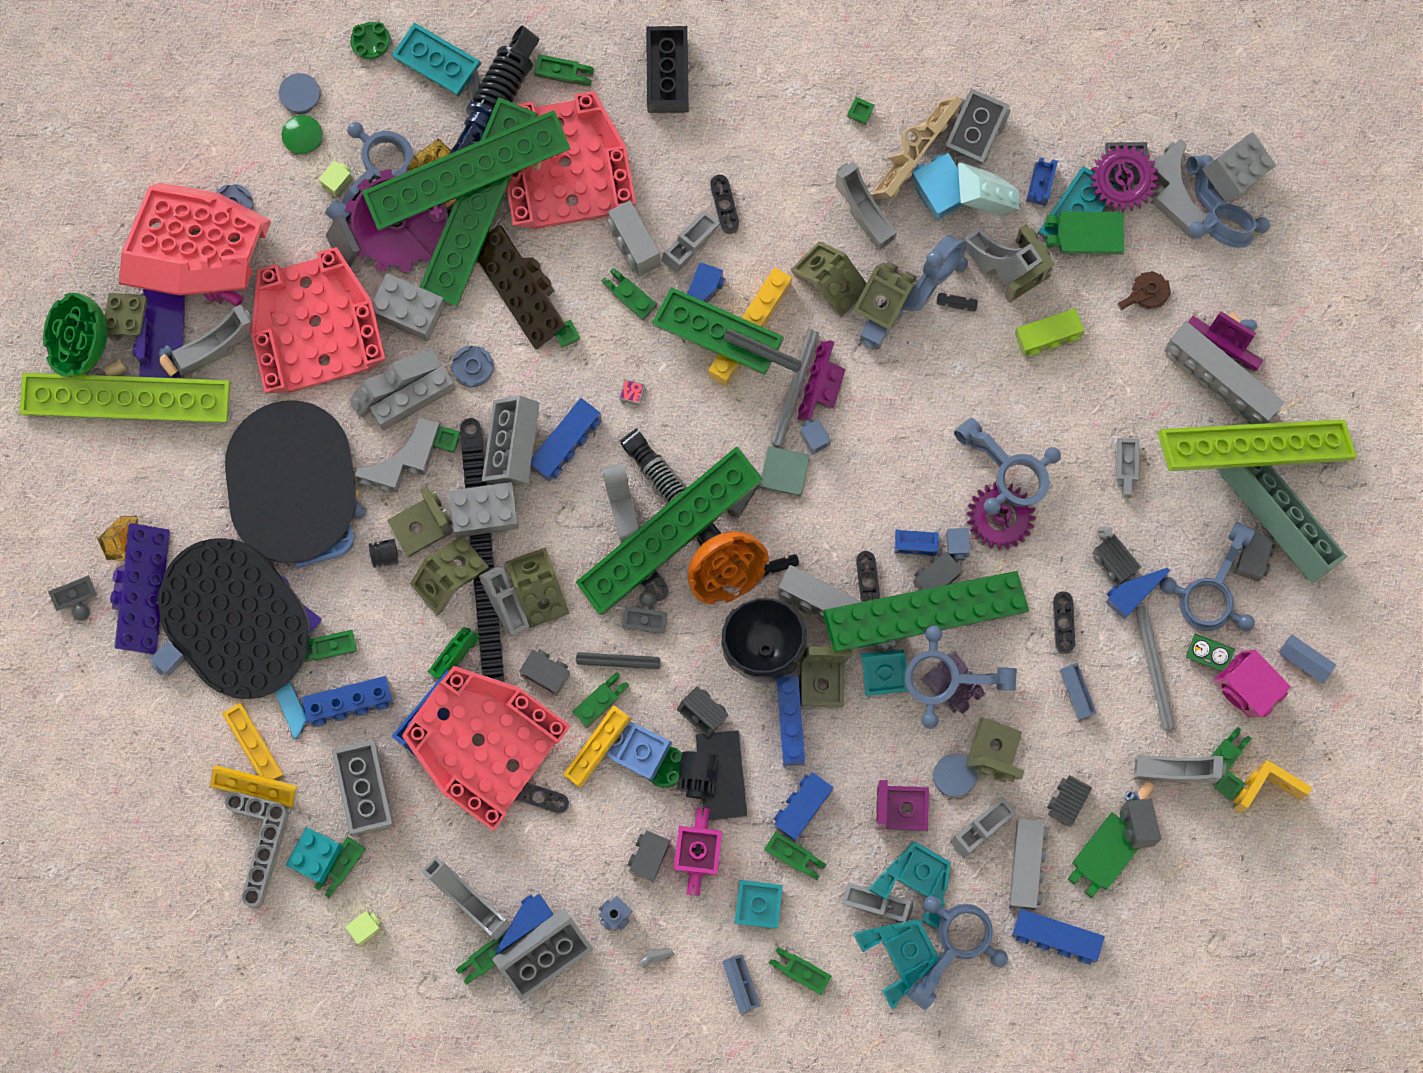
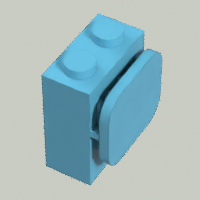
M949 153L937 155L927 165L921 164L913 170L911 178L916 186L918 195L936 220L964 206L960 200L959 170Z

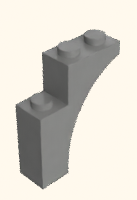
M1179 139L1176 143L1172 142L1165 149L1166 153L1162 157L1158 156L1153 160L1155 165L1152 168L1158 169V173L1154 174V176L1159 177L1158 182L1163 186L1154 195L1156 197L1154 205L1184 233L1191 237L1189 234L1190 225L1194 222L1204 224L1206 215L1195 206L1185 190L1181 176V158L1186 143Z
M854 161L850 164L845 163L837 170L835 187L849 203L850 214L876 247L881 250L896 239L897 232L872 198Z
M980 228L963 238L967 243V251L985 275L995 268L1006 285L1043 261L1032 244L1019 249L1005 247L989 238Z
M241 305L234 307L213 329L196 340L172 351V360L180 375L184 376L227 356L228 347L250 338V330L252 329L250 322L252 318L248 310L244 311Z
M433 349L393 362L385 373L368 378L361 383L349 400L351 407L356 411L359 418L365 416L371 411L370 407L438 369L442 364Z
M419 417L412 436L397 454L380 464L357 468L355 477L359 484L366 487H371V485L378 486L379 490L391 493V491L398 492L405 469L412 475H425L435 448L433 445L440 424Z
M1137 755L1135 757L1134 779L1186 784L1188 781L1215 784L1226 773V763H1223V756L1180 758Z
M435 856L422 873L497 941L500 936L506 933L507 928L511 924L442 860Z

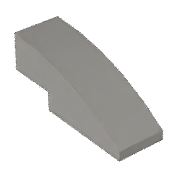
M704 210L678 235L677 240L663 253L661 261L678 273L720 225V222Z
M495 567L479 575L484 590L509 635L512 636L530 627L516 590L510 586L504 568Z
M1002 797L959 832L950 843L965 858L1017 813L1005 798Z
M847 883L842 904L900 923L909 921L913 908L912 901L894 897L890 894L887 899H882L870 892L868 888Z

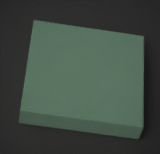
M768 446L762 473L764 480L760 483V488L801 496L810 455Z

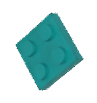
M904 649L861 654L865 696L908 692L905 683L906 660Z
M306 827L286 866L323 884L343 845Z
M740 880L734 924L778 929L783 885Z

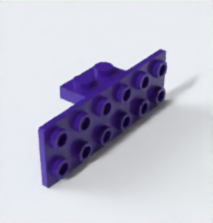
M143 289V295L148 299L142 332L139 336H135L137 337V342L133 345V356L140 363L139 377L182 379L179 371L171 377L160 364L158 352L166 345L173 351L183 346L185 295H174ZM171 355V356L169 357V359H170V360L172 361V363L174 364V362H173V360H172V355Z
M135 523L128 524L124 565L117 567L113 573L112 580L115 583L114 590L110 596L112 609L119 610L115 649L152 655L157 652L160 626L158 592L166 571L169 529Z

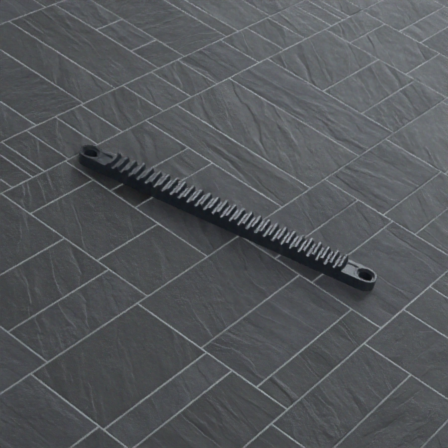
M468 418L460 425L465 489L487 486L486 482H482L485 459L481 425L476 419ZM469 424L477 427V431L472 435L465 432V428ZM486 533L470 536L471 547L489 566L487 571L495 568L492 534ZM478 576L473 582L482 675L505 682L499 617Z

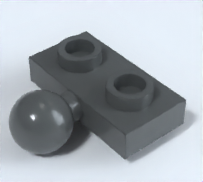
M89 575L48 591L56 611L73 605L72 614L78 621L86 620L90 614L89 608L82 604L81 601L97 595Z
M652 591L641 593L639 601L642 609L625 606L622 628L665 633L667 612L651 610V607L656 603V595Z

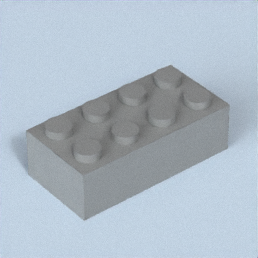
M521 395L493 401L482 482L492 485L512 482L513 486L528 484L540 402Z
M372 740L332 750L349 834L352 837L395 827L377 743Z
M563 908L496 955L492 960L522 1001L591 952L593 948L568 912Z

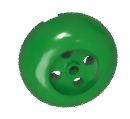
M67 293L63 299L57 300L53 304L47 315L43 331V346L47 347L49 355L46 357L47 362L59 375L75 377L89 372L97 365L105 351L108 336L107 322L102 309L92 298L80 293Z

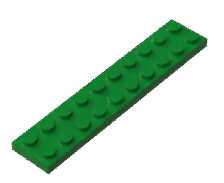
M498 97L481 141L534 119L538 114ZM512 175L456 198L420 288L443 297L444 301L455 306L459 305Z
M553 110L366 189L362 193L376 227L380 231L432 209L434 206L444 204L569 151L571 148L557 114Z
M736 446L576 581L577 585L598 614L603 616L764 479L741 449Z
M1018 571L825 609L823 616L833 651L837 653L924 635L926 629L933 625L940 627L943 631L1024 614L1029 611Z

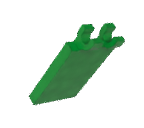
M1061 211L1060 217L1047 215V219H1045V228H1058V236L1047 235L1045 246L1047 248H1060V254L1124 253L1123 212Z
M1113 812L1110 813L1073 860L1072 864L1076 866V869L1067 879L1072 884H1075L1082 875L1089 879L1092 884L1085 891V894L1090 898L1094 897L1100 887L1107 890L1139 849H1130L1129 842L1125 839L1124 822Z

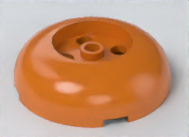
M730 531L712 537L697 549L689 563L687 579L692 593L699 601L707 604H715L716 601H723L724 599L728 603L746 594L763 578L765 565L769 562L768 551L759 539L746 532ZM729 585L730 587L733 586L734 588L742 587L740 590L734 593H729L727 590H723V587Z

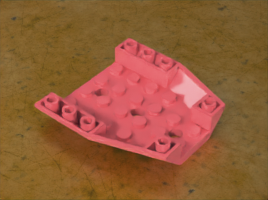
M595 91L574 94V101L534 107V101L516 104L538 114L537 117L555 110L558 119L564 122L562 129L571 150L543 161L540 170H532L533 166L512 175L507 187V194L513 226L531 229L545 228L608 217V211L629 200L633 206L636 205L626 146ZM568 158L571 164L568 167H562L559 164L560 161ZM570 197L578 199V203L574 206L568 205L566 201Z
M161 182L148 187L121 253L119 284L174 295L246 289L252 274L249 261L258 238L265 239L271 225V220L220 193ZM155 223H161L159 227L151 228ZM195 230H200V233L197 235L190 234ZM234 237L240 238L237 242H230Z
M337 247L317 252L318 258L285 268H280L278 264L257 270L251 337L264 393H292L370 371L386 360L372 300ZM307 278L311 279V286L308 288H303V280ZM315 317H320V325L317 327H312V319ZM329 356L330 363L326 366H321V358Z
M453 666L413 717L402 737L440 792L494 831L505 817L507 809L553 746L560 742L571 726L520 687ZM440 708H446L449 711L448 719L443 721L438 718L437 712ZM477 733L481 734L484 738L481 746H475L472 743V737ZM511 759L516 760L518 763V768L514 772H510L506 766L507 762Z

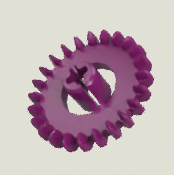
M1124 145L1123 150L1116 146L1115 152L1108 149V156L1103 153L1101 154L1102 161L1095 160V164L1099 167L1091 168V171L1096 173L1090 176V180H1095L1091 184V188H1097L1094 191V196L1101 194L1099 198L1100 203L1107 200L1106 208L1113 204V211H1116L1118 206H1121V210L1124 212L1126 206H1128L1132 212L1134 204L1139 209L1141 208V200L1148 204L1147 195L1154 197V193L1150 189L1156 190L1158 188L1153 183L1159 181V177L1154 176V174L1158 173V169L1151 168L1155 165V161L1148 162L1150 155L1142 156L1143 149L1135 152V146L1131 150H1128L1127 145ZM1125 164L1135 167L1140 175V181L1133 190H1131V187L1134 183V174L1129 168H1126ZM1116 166H1118V171L1115 174V185L1124 192L1115 190L1109 182L1110 172ZM1121 166L1123 167V175L1125 176L1126 179H1128V180H1127V190H1126V185H1125V183L1123 182V180H1121V177H1122V168H1121Z
M996 482L993 483L992 489L985 485V493L978 489L979 498L972 496L975 504H968V507L973 511L966 513L967 516L972 518L967 521V524L974 525L970 532H977L975 539L982 537V545L989 542V548L992 549L994 544H996L998 550H1001L1002 545L1009 550L1010 543L1014 547H1018L1017 540L1024 543L1025 538L1023 535H1031L1027 529L1035 527L1030 521L1036 520V516L1030 514L1035 512L1036 509L1029 508L1028 506L1018 507L1011 505L1017 516L1014 526L1011 527L1009 524L1012 516L1009 506L1001 504L1000 513H1005V518L997 517V513L991 515V519L996 526L1002 527L1004 531L995 530L987 523L984 503L987 499L996 498L1000 495ZM1013 483L1008 487V490L1016 497L1026 498L1028 493L1019 494L1021 487L1013 491Z

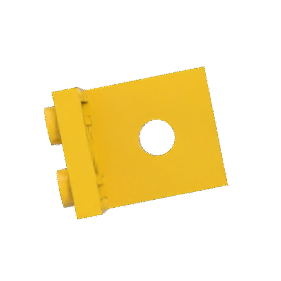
M1266 760L1262 765H1259L1257 770L1249 774L1245 781L1247 787L1239 791L1233 802L1236 805L1233 809L1239 813L1248 809L1265 779L1299 800L1306 797L1312 787L1269 760Z

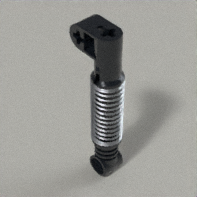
M637 428L619 440L628 455L633 457L641 467L640 472L649 480L648 482L657 490V493H660V497L666 500V504H669L688 488L680 480V477L674 473V470L666 460L651 449ZM712 523L696 537V540L701 546L712 537L721 534V532Z

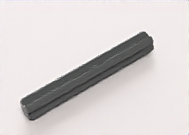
M728 329L724 335L725 341L789 370L798 372L801 368L802 363L800 360L736 331Z
M583 652L576 654V663L579 665L659 669L661 663L660 657Z

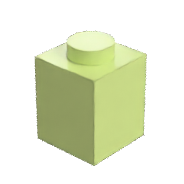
M333 161L318 180L324 189L338 198L353 179L350 174L351 170L345 164L341 163L339 165Z
M365 911L345 926V928L356 943L361 946L381 931V928L378 926L381 921L374 912L370 915L369 912Z

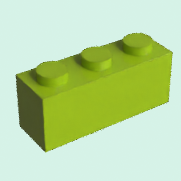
M1074 308L1017 327L1015 336L1023 356L1029 355L1032 357L1040 354L1041 350L1047 348L1049 350L1056 349L1061 346V343L1079 341L1084 333V328L1077 310Z

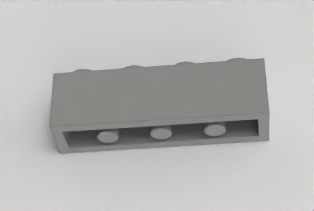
M441 366L372 405L370 409L384 431L456 389L444 366Z
M1020 818L1017 820L1009 907L1035 910L1037 905H1041L1042 892H1038L1039 883H1043L1044 871L1040 870L1041 862H1045L1046 849H1042L1043 840H1047L1048 827H1044L1045 821Z

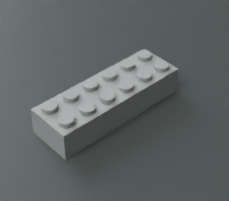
M1187 321L1172 336L1164 350L1170 360L1183 366L1182 369L1187 374H1193L1198 378V382L1204 388H1210L1215 393L1217 399L1221 402H1227L1235 414L1242 415L1248 420V424L1269 423L1285 403Z
M792 565L789 566L778 586V596H780L781 601L784 600L790 605L794 603L800 606L798 608L800 611L809 615L810 613L817 615V619L825 623L823 616L825 609L862 602ZM898 640L876 644L875 649L879 652L892 651Z

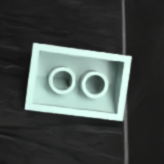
M964 163L958 164L961 204L998 216L1020 210L1018 189L1002 176Z

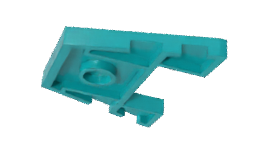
M916 841L911 842L869 886L868 890L882 899H887L895 881H898L925 898L936 896L939 898L941 906L945 908L944 895L948 887L951 862ZM925 911L921 921L938 930L941 917L936 913Z
M918 919L852 933L862 952L867 951L880 942L883 943L900 976L898 981L881 990L889 1007L892 1009L898 1005L897 1002L904 994L907 995L914 983L921 979L939 959L921 921Z

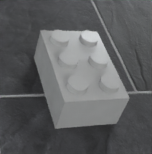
M971 88L945 146L984 163L1009 105Z
M1251 132L1203 167L1202 170L1226 203L1241 194L1277 165L1254 132Z
M629 200L608 211V229L612 237L616 236L617 245L623 255L626 254L627 263L631 271H636L638 276H641L661 266L660 252L632 202Z
M387 273L372 302L377 320L426 341L429 340L446 305L443 297Z
M512 482L448 491L453 531L456 538L519 529Z

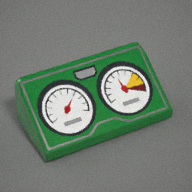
M1194 634L1187 650L1186 658L1223 671L1230 664L1235 648Z

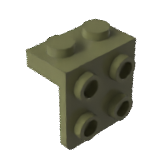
M120 293L108 294L104 315L107 322L108 338L120 341L121 335L139 336L141 334L148 300L146 296Z

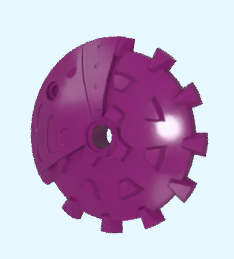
M391 169L379 171L380 179L372 183L364 179L357 186L361 190L355 201L348 200L345 211L351 212V225L348 226L359 246L360 251L357 255L361 259L366 255L377 261L375 268L382 271H387V266L389 265L400 266L401 272H408L413 270L412 263L423 259L425 263L431 260L448 220L446 204L434 206L432 209L403 220L399 227L389 226L379 231L362 191L397 177L392 176Z

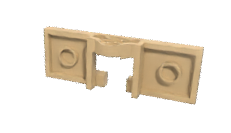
M958 96L941 100L924 123L911 126L903 132L901 141L903 151L891 154L888 157L894 164L871 193L872 198L875 200L893 198L899 193L901 183L910 178L913 173L911 171L936 136L947 128V122L950 117H954L959 112V105L963 100ZM909 132H912L914 134V137L911 140L913 143H910L907 140V134Z

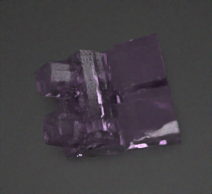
M955 651L947 654L955 662L959 673L973 674ZM941 660L937 663V666H934L920 680L935 695H939L948 688L951 672L947 664ZM959 683L955 693L943 704L953 713L958 711L964 714L970 707L967 701L971 697L980 700L985 695L981 684Z

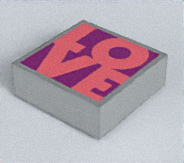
M624 379L619 400L640 406L645 384Z

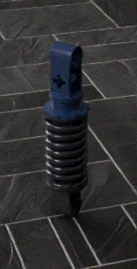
M522 25L516 30L509 46L498 48L493 63L486 72L475 96L467 106L466 112L469 114V117L466 118L464 122L465 127L449 154L481 141L498 97L513 102L514 97L517 96L521 84L533 68V63L529 57L540 39Z

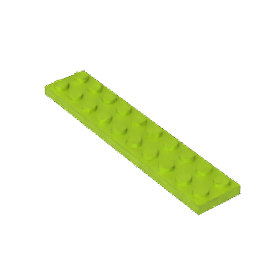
M22 373L19 414L29 416L228 423L231 382L229 380L101 375L67 377L49 373Z
M1345 419L1160 429L1157 433L1168 471L1353 461L1357 457Z

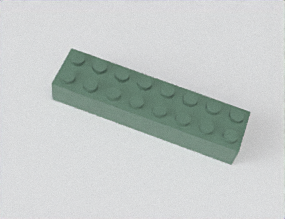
M1272 465L1217 469L1221 477L1234 489L1235 494L1245 502L1249 511L1255 514L1262 526L1269 531L1276 543L1284 549L1290 560L1299 567L1304 577L1312 584L1348 557Z

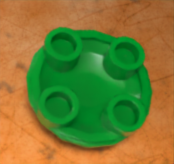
M367 22L356 25L352 29L353 33L350 44L357 56L363 59H375L381 57L388 50L391 37L383 23Z
M306 115L294 116L283 126L281 133L282 142L291 153L295 155L305 154L320 147L322 143V129L314 118Z
M670 746L653 781H649L661 788H671L677 785L682 752Z

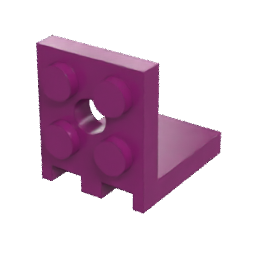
M879 780L877 784L876 830L928 832L929 787L888 786V780ZM903 803L912 805L913 811L911 814L906 815L901 812L900 807Z

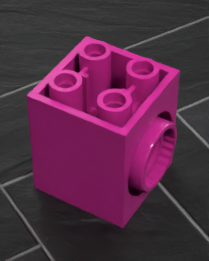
M1256 649L1241 651L1213 680L1222 690L1226 699L1248 718L1268 716L1273 711L1272 706L1277 701L1281 702L1288 695L1287 691L1291 688Z

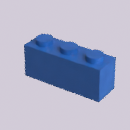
M813 772L810 776L806 774L799 783L801 786L797 794L793 792L786 801L789 804L784 811L780 809L773 819L776 821L774 827L794 842L834 788Z

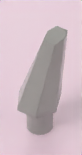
M669 948L646 950L647 955L640 959L639 962L643 967H646L652 961L656 964L674 955V953Z

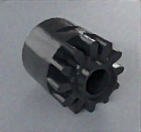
M683 751L677 790L686 792V797L705 799V794L713 795L719 756L703 752Z

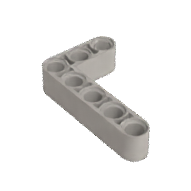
M623 462L602 468L606 491L621 543L639 529Z
M232 792L226 796L224 802L228 810L235 814L263 821L242 892L243 903L251 908H258L263 904L289 813L280 803ZM234 798H240L241 804L237 808L231 807V802ZM256 803H261V811L253 814L252 806ZM281 808L282 816L274 819L272 816L273 811ZM275 829L276 837L268 840L266 837L267 832ZM264 850H269L270 858L262 861L260 858L261 853ZM258 871L264 872V878L261 882H256L254 879V875ZM252 892H257L258 899L255 903H249L248 896Z

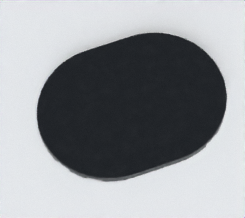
M287 400L271 403L257 409L237 427L227 447L225 473L231 519L240 538L244 543L257 549L267 559L280 563L306 562L327 553L347 533V529L355 515L357 502L350 444L338 421L327 411L314 404L304 401Z
M228 538L199 541L184 549L173 559L163 575L164 578L158 592L160 621L171 643L185 656L184 659L197 675L217 692L239 699H254L268 696L289 684L300 671L308 653L310 643L309 620L299 597L268 559L254 547Z

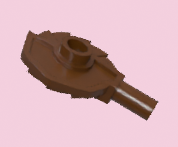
M1154 271L1141 273L1134 280L1133 292L1130 297L1117 303L1121 311L1132 304H1139L1145 309L1160 308L1171 295L1169 281L1165 280L1162 274Z

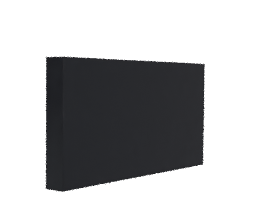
M739 731L713 733L709 738L703 734L696 735L697 752L719 756L715 791L713 795L705 794V799H702L703 812L704 808L710 809L709 820L747 817Z

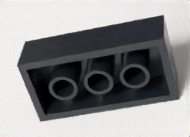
M647 26L648 113L689 112L687 26Z

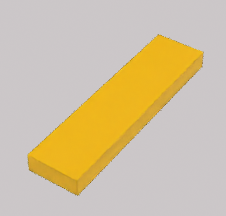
M240 702L223 712L225 720L258 776L272 780H278L283 777L284 774L242 703Z
M613 705L563 775L581 788L632 718Z
M214 765L212 768L210 787L254 796L291 808L295 805L296 785Z

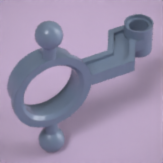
M359 122L350 123L347 127L348 135L352 138H359L364 142L361 156L366 172L350 187L341 202L336 199L329 205L325 214L333 221L336 216L344 215L346 222H348L351 218V212L345 211L346 204L349 199L353 201L357 199L361 192L357 186L364 179H367L370 183L374 179L381 178L380 170L373 166L369 158V151L375 145L391 143L403 152L405 163L399 170L392 172V176L402 175L406 170L411 171L410 168L414 155L413 149L406 138L393 131H380L369 136L364 132L362 124Z
M1190 156L1186 162L1187 171L1191 175L1197 176L1196 196L1210 212L1206 215L1204 224L1194 222L1190 225L1189 234L1191 237L1198 239L1203 237L1204 234L1209 233L1222 244L1235 248H1244L1252 243L1254 230L1258 233H1265L1269 230L1270 222L1267 218L1258 217L1254 220L1252 215L1243 208L1225 203L1214 189L1213 184L1202 170L1203 167L1214 160L1212 156ZM1217 217L1227 218L1236 222L1246 232L1227 227Z
M947 235L928 253L923 267V275L909 294L896 320L901 318L903 310L921 311L936 287L942 284L954 270L961 272L967 268L968 261L964 257L967 243L963 239L957 240L953 236ZM887 299L879 307H885Z
M969 418L954 430L955 437L963 445L969 443L974 450L986 452L999 467L997 489L1000 495L985 501L984 510L988 514H997L1004 501L1014 506L1024 507L1038 503L1046 495L1050 482L1045 467L1048 464L1059 462L1061 452L1058 448H1048L1044 453V458L1040 461L1026 454H1017L1009 457L989 434L982 433V427L974 418ZM1014 465H1024L1033 470L1039 481L1036 495L1030 498L1014 496L1005 484V473L1008 468Z
M1237 521L1235 522L1228 536V539L1232 540L1233 543L1215 579L1201 578L1193 581L1186 588L1178 586L1172 577H1165L1161 580L1160 589L1166 594L1175 593L1181 596L1180 610L1189 625L1198 630L1213 631L1221 628L1231 620L1238 623V627L1242 631H1250L1254 628L1255 620L1252 616L1248 614L1241 616L1233 612L1234 599L1231 591L1223 584V581L1240 546L1248 547L1256 530ZM1213 586L1223 593L1226 599V611L1219 619L1206 622L1199 620L1192 614L1189 608V596L1196 588Z
M933 625L928 627L925 632L926 639L929 641V650L921 652L911 659L905 671V683L909 693L919 702L926 704V713L921 719L922 725L927 729H933L939 722L938 716L935 714V704L948 700L955 693L959 683L997 684V690L1015 691L1017 669L999 667L997 668V674L959 673L955 662L947 654L937 651L938 641L941 640L943 633L940 627ZM927 658L942 660L947 664L951 672V681L948 688L936 696L922 694L913 684L912 676L915 667L919 662Z
M929 896L924 900V909L928 913H936L941 917L938 926V936L945 950L924 975L923 982L917 981L907 993V997L923 1010L928 1009L937 996L934 990L938 987L941 974L955 957L969 959L985 952L990 956L994 966L1003 967L1007 963L1008 956L1006 952L995 950L989 945L993 934L992 923L988 915L981 908L972 904H959L949 910H945L936 896ZM965 913L977 915L982 920L985 928L982 942L976 948L968 951L954 948L948 938V928L952 920Z

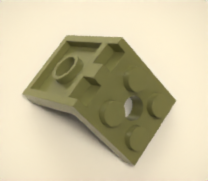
M1027 224L1019 228L1016 243L1020 248L1032 244L1043 261L1008 285L1005 297L1009 303L1051 277L1050 273L1055 265L1050 258L1048 248L1040 244L1037 240V233L1033 228H1029Z
M820 241L791 269L795 276L817 286L835 313L841 317L858 301L867 284L845 253ZM846 282V289L841 292V285Z
M889 261L876 265L853 311L891 330L918 280H916V275L908 271L903 273L897 270L899 267ZM879 295L886 297L887 304L885 307H879L876 304V298Z
M427 486L420 490L424 500L387 520L407 557L452 534L449 527L452 524L445 508L440 510L439 507L442 504L434 490L430 492ZM415 523L422 526V530L418 534L410 532L411 526Z
M460 536L425 558L410 584L434 613L438 615L444 611L456 590L486 572L489 566L464 537ZM454 560L462 561L464 566H458Z
M546 547L506 561L517 596L530 626L529 628L569 614ZM541 599L548 600V602L544 605L537 604L538 601Z
M809 646L806 649L805 655L800 662L801 706H844V663L852 657V650L834 653L833 647ZM817 680H825L828 684L827 689L820 690L817 687Z
M980 718L966 767L975 769L974 772L980 775H992L994 780L1003 783L1022 779L1025 770L1012 766L1022 731L986 718ZM993 739H996L1000 744L998 751L991 749L990 744Z

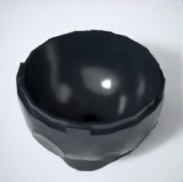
M757 598L741 604L736 609H733L725 618L721 641L723 655L728 665L745 678L755 682H774L793 673L805 655L806 627L800 614L792 605L784 600ZM764 649L770 650L768 653L762 652Z

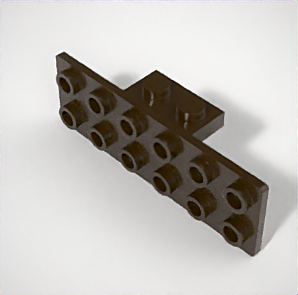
M497 225L488 233L477 260L534 349H539L566 326L548 298L555 290L551 286L550 279L540 269L539 262L533 257L522 258L502 225Z

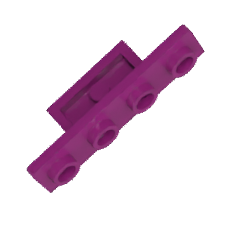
M1222 311L1219 312L1211 326L1195 316H1192L1188 321L1189 324L1223 350L1229 357L1239 360L1246 368L1257 371L1264 361L1246 349L1256 333Z
M832 340L821 342L816 349V359L810 369L809 381L804 388L803 401L798 408L799 414L797 419L800 421L811 420L816 403L829 409L835 406L846 369L829 362L835 343Z

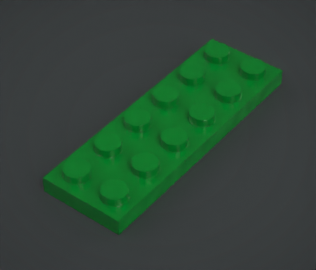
M672 287L652 322L653 326L763 375H766L772 361L725 341L724 335L726 331L731 329L776 350H779L784 340L783 336Z

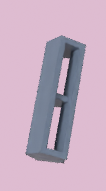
M1292 634L1279 651L1280 655L1323 684L1336 666L1335 663Z
M1071 664L1060 669L1059 672L1077 720L1080 721L1097 714L1079 664Z
M743 954L723 960L722 962L739 1013L742 1014L760 1007Z

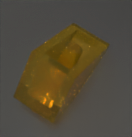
M137 515L120 516L97 538L106 560H124L128 524H138Z

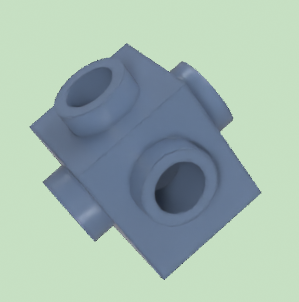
M616 896L611 902L607 900L599 908L601 911L599 916L602 918L599 922L608 931L611 928L614 931L618 928L622 930L630 922L628 917L633 913V910ZM613 912L618 913L616 918H611Z

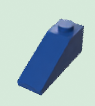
M699 262L687 294L708 303L717 294L718 289L722 290L726 278L723 277V270Z
M1164 568L1124 582L1119 587L1115 585L1106 594L1109 596L1106 603L1125 620L1161 580L1165 578L1170 570Z
M540 894L534 897L529 895L521 901V907L495 951L497 955L554 915Z

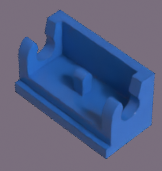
M1039 158V161L1036 162L1026 202L1043 206L1047 205L1058 163L1057 160L1052 159L1050 163L1044 162V158Z
M896 529L894 553L936 556L939 532Z

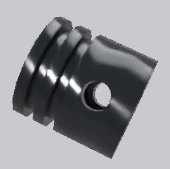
M395 539L379 541V544L374 542V545L369 543L373 568H376L377 565L382 567V565L399 564Z

